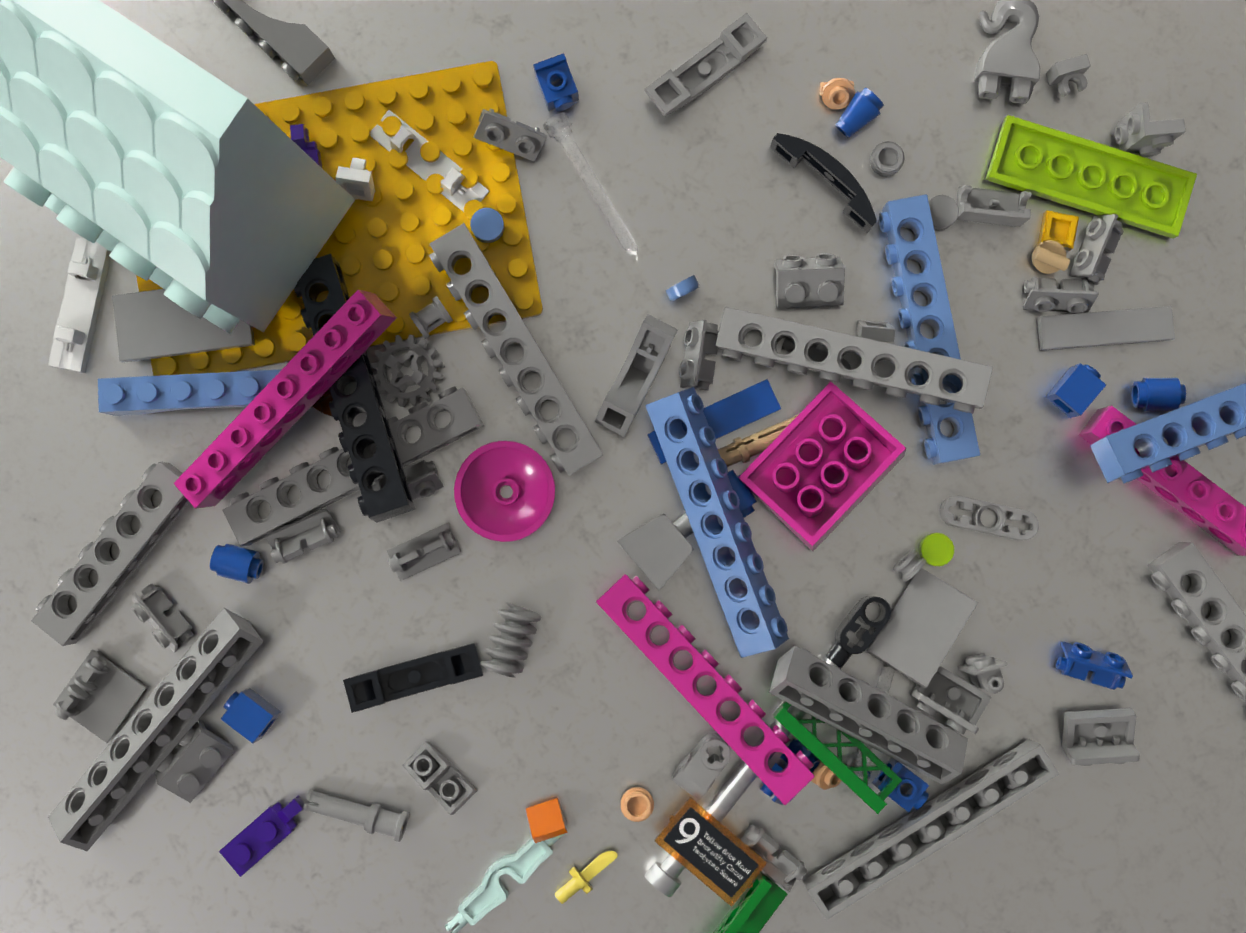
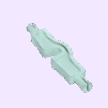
M564 834L535 843L533 838H531L515 854L505 855L496 860L486 871L482 884L460 903L458 907L459 913L450 922L445 924L446 930H451L450 933H458L468 922L474 926L487 913L508 898L509 892L502 884L500 876L508 874L519 884L525 883L538 866L553 853L552 845Z

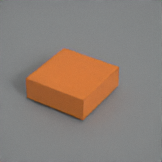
M558 798L526 808L532 838L535 843L568 833Z

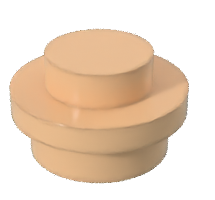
M633 787L623 794L621 798V811L627 819L634 822L644 821L653 812L654 800L646 789Z

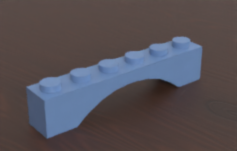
M282 369L98 379L99 412L120 416L185 409L247 407Z

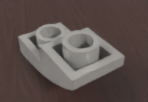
M427 741L402 765L423 790H428L450 815H454L477 792L475 787L461 772Z

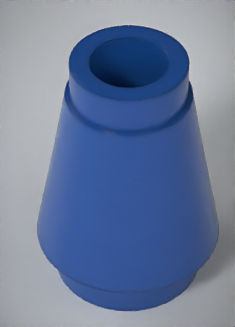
M864 88L861 92L857 91L835 126L843 135L850 138L881 114L879 110L884 104L868 88Z

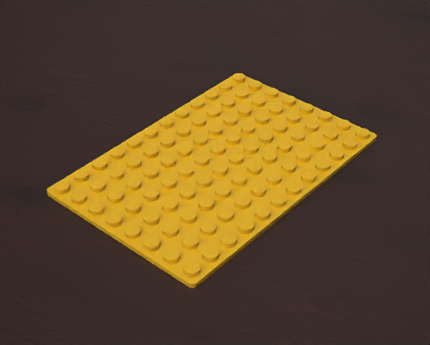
M481 62L254 104L290 139V125L304 124V127L309 130L310 142L315 141L317 149L321 152L322 169L335 181L338 166L350 168L352 158L365 159V169L372 171L375 186L373 201L355 199L315 257L316 259L331 253L340 264L350 297L357 290L375 293L397 317L369 347L383 345L385 340L389 343H394L396 335H400L403 340H407L410 334L414 335L415 338L424 337L409 314L411 312L417 313L433 302L432 298L435 296L438 297L453 321L450 323L444 322L429 332V336L472 328L464 315V312L469 309L461 298L456 301L446 285L451 281L445 270L439 273L429 257L434 252L430 243L463 223L468 228L521 318L539 316L542 313L543 308L514 153L473 138L480 123L479 117L483 109L489 111L491 108L494 109V112L507 117L499 69L496 62ZM388 110H391L399 117L389 116L383 122L381 121ZM402 119L429 141L424 143L420 149L423 160L430 163L435 162L440 157L441 151L462 168L460 173L465 178L460 184L463 187L472 188L479 182L489 190V193L481 202L478 200L468 201L464 206L463 212L441 194L444 191L440 182L444 179L442 175L432 174L425 181L406 166L408 155L405 151L414 142L413 139H408L405 142L401 153L395 149L389 152L370 136V131L378 124L383 128L386 135L390 137L395 136L402 126L400 121ZM492 208L502 216L504 232L497 241L484 243L474 236L470 222L474 213L479 209ZM468 258L457 260L454 265L455 273L459 275L468 273L472 266L471 260ZM136 275L139 292L163 289L150 279L146 281ZM483 286L475 288L471 295L472 301L476 304L484 303L489 297V290ZM293 289L264 332L253 327L254 346L150 359L153 376L237 372L289 362L313 337L312 329L306 327L301 315V309L305 308L303 299L298 298ZM329 291L321 292L317 296L316 302L324 301ZM495 315L489 320V325L506 322V318L502 315Z

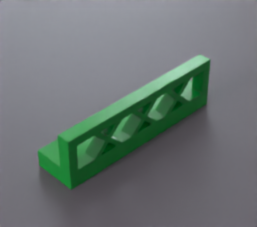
M784 701L772 714L774 718L871 809L879 814L887 805L884 800L900 784L902 779L861 741L836 729L837 742L822 743L817 738L816 723L825 722L816 719L812 715L811 719H796L788 711L791 704ZM812 723V733L803 724ZM841 733L851 742H841ZM827 747H837V756ZM842 747H857L861 751L862 766L845 765L842 762ZM866 756H867L876 766H867V758H866ZM882 770L891 780L877 794L868 786L867 771ZM853 771H862L863 780Z
M759 870L713 933H759L788 894Z

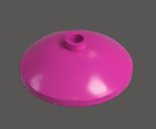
M496 441L476 449L462 463L455 480L454 498L461 518L475 533L494 541H516L534 533L547 520L555 501V482L548 464L535 450L514 441ZM504 486L512 488L513 494L510 498L502 497L501 489Z

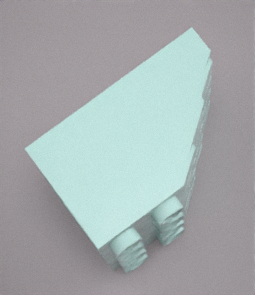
M0 0V157L14 166L4 180V183L41 207L45 205L58 214L56 219L88 241L92 243L97 242L111 252L109 256L142 279L146 281L150 279L165 289L163 294L196 317L200 319L204 317L229 334L233 332L240 320L264 332L355 199L248 98L101 1Z

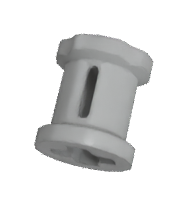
M437 296L432 298L433 302L419 312H411L409 314L425 339L429 337V332L444 322L450 323L453 321Z

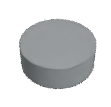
M882 142L873 150L870 156V165L878 175L884 177L892 176L903 166L905 160L904 152L894 142Z
M938 195L929 201L934 229H947L956 221L958 206L951 197Z

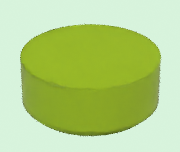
M931 533L921 540L919 555L926 560L928 565L943 566L953 558L954 545L948 536L941 533Z

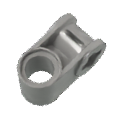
M718 733L706 734L692 752L679 764L671 779L697 800H700L730 760L728 744ZM719 745L721 754L719 756L712 754L709 757L708 747L710 746L715 749Z

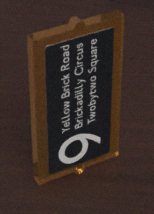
M691 797L675 815L669 816V823L654 839L659 846L731 907L747 888L753 887L752 881L767 865L766 860Z

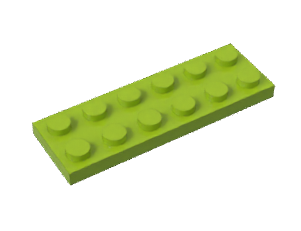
M1007 115L1004 118L985 180L1022 192H1031L1032 195L1092 214H1117V220L1124 224L1174 239L1179 236L1197 174Z

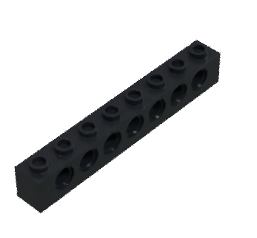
M331 253L314 259L294 288L297 297L303 299L305 308L301 309V315L306 327L312 329L313 336L350 298L340 264ZM329 291L324 301L316 302L317 296L321 292ZM365 351L329 388L333 401L329 402V407L334 420H339L342 432L338 434L340 444L345 453L349 452L352 464L348 465L350 477L354 484H359L362 496L358 497L360 510L364 516L368 515L371 520L378 523L413 511L415 506L367 351ZM350 382H357L356 390L350 395H344L346 385ZM363 412L366 413L367 418L364 424L354 427L353 421L356 415ZM369 444H376L375 454L365 459L363 457L364 448ZM380 475H385V486L378 491H374L372 486L374 479Z

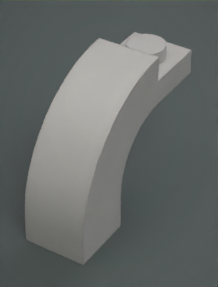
M647 314L619 375L603 401L595 420L596 423L625 437L659 372L678 329Z

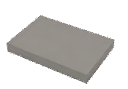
M921 568L910 581L892 610L889 621L876 636L867 653L926 689L978 602Z

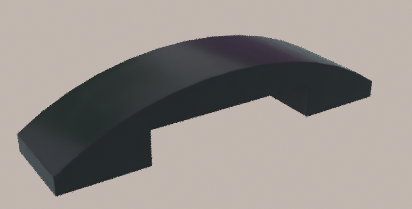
M780 133L774 136L770 148L792 168H795L802 159L850 201L843 210V213L864 232L868 233L877 222L876 216L865 191L850 171L832 155L808 141Z
M475 643L350 677L344 679L343 682L351 713L445 685L483 676Z

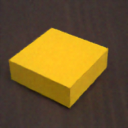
M1048 210L1043 213L1038 244L1043 241L1053 240L1060 243L1065 250H1072L1079 217Z

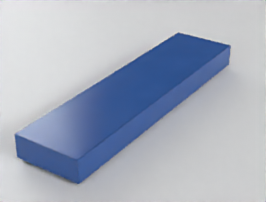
M768 379L705 407L703 412L708 425L714 431L716 439L781 410V407ZM682 421V427L687 432V426ZM653 431L647 434L660 464L666 463L667 461L656 432Z

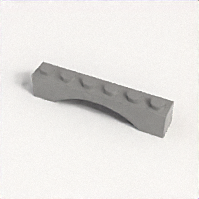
M212 0L224 14L231 11L237 17L234 21L235 24L248 37L254 33L261 40L258 46L271 59L278 56L284 62L281 68L294 81L300 78L309 85L335 59L329 47L305 24L287 23L270 18L254 10L243 0Z

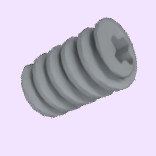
M506 603L510 606V609L499 610L498 612L506 620L505 623L494 624V627L501 632V635L490 636L489 638L497 647L485 649V652L492 657V661H481L480 665L498 674L516 678L512 673H522L524 669L516 660H526L528 654L521 647H531L533 643L525 635L536 634L537 631L530 622L540 621L541 616L526 608Z

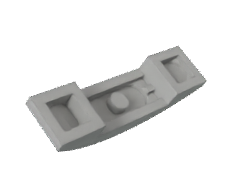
M746 13L724 29L718 39L672 72L670 69L646 87L644 91L662 114L667 116L685 106L723 79L754 53L767 40V37L748 13Z

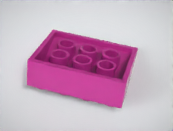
M830 381L738 478L809 549L814 551L905 456L906 447Z

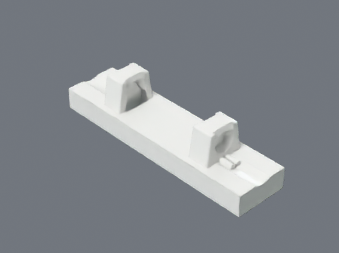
M388 110L381 121L383 122L389 116L399 117L391 110ZM400 119L402 126L395 136L390 137L386 135L383 128L378 124L370 131V136L389 152L395 149L401 153L405 142L408 139H413L414 142L405 151L408 155L406 166L425 181L432 174L442 175L444 179L440 182L444 191L441 194L463 212L464 206L468 201L478 200L481 202L489 193V190L479 182L472 188L463 187L460 184L465 178L460 173L462 168L441 151L440 157L435 162L430 163L423 160L420 149L424 143L429 141L402 119Z
M76 237L58 322L54 331V340L48 366L81 373L86 372L111 258L109 256L111 252L97 242L92 243L87 239ZM80 276H82V277L88 278V279H90V280H92V281L84 280V279H79V278H80Z

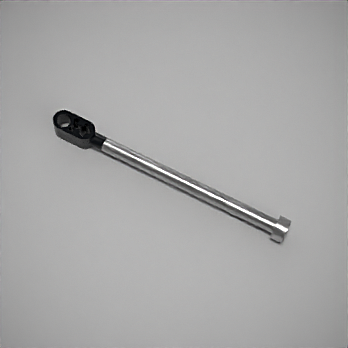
M876 596L861 598L835 632L836 643L822 660L841 669L852 654L864 652L891 617L889 603L883 598ZM876 602L880 606L881 612L877 619L870 621L866 617L865 610L870 603ZM857 618L861 623L870 626L869 630L860 628L861 625L855 623ZM859 629L856 633V637L859 639L858 643L850 642L847 645L849 642V638L846 636L847 632L855 633ZM793 705L788 709L796 719H802L806 712ZM776 719L771 724V729L777 725L787 737L790 735V732ZM764 735L760 738L756 745H759L763 741ZM776 752L772 753L769 756L768 762ZM742 761L701 814L715 828L718 827L757 777L744 761ZM673 849L662 864L655 861L645 874V877L657 890L671 898L682 884L678 879L679 875L690 862Z

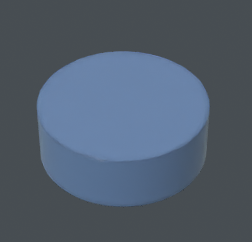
M482 208L476 211L471 218V230L479 241L492 243L502 236L504 221L498 211L492 208Z
M695 275L665 291L670 301H675L699 288V283Z

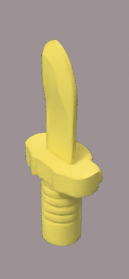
M607 851L600 854L581 872L575 866L572 867L569 873L573 878L554 893L558 901L564 904L580 889L586 894L593 890L589 881L617 858V852Z

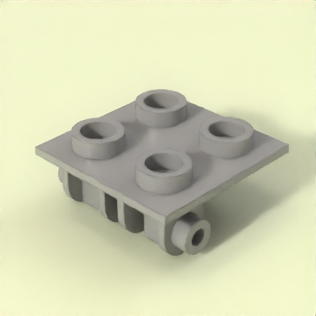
M91 650L53 705L57 708L55 714L63 720L71 717L108 743L147 687L95 650Z

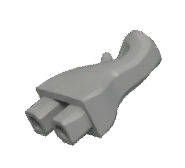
M999 0L991 20L986 11L983 10L979 13L983 30L988 34H996L1003 29L1006 22H1015L1017 24L1015 28L999 36L989 44L978 61L974 81L979 82L980 98L996 99L999 96L1000 86L1002 85L1011 87L1009 101L1026 104L1031 97L1034 85L1040 80V64L1031 46L1032 38L1039 22L1038 10L1034 2L1030 0Z

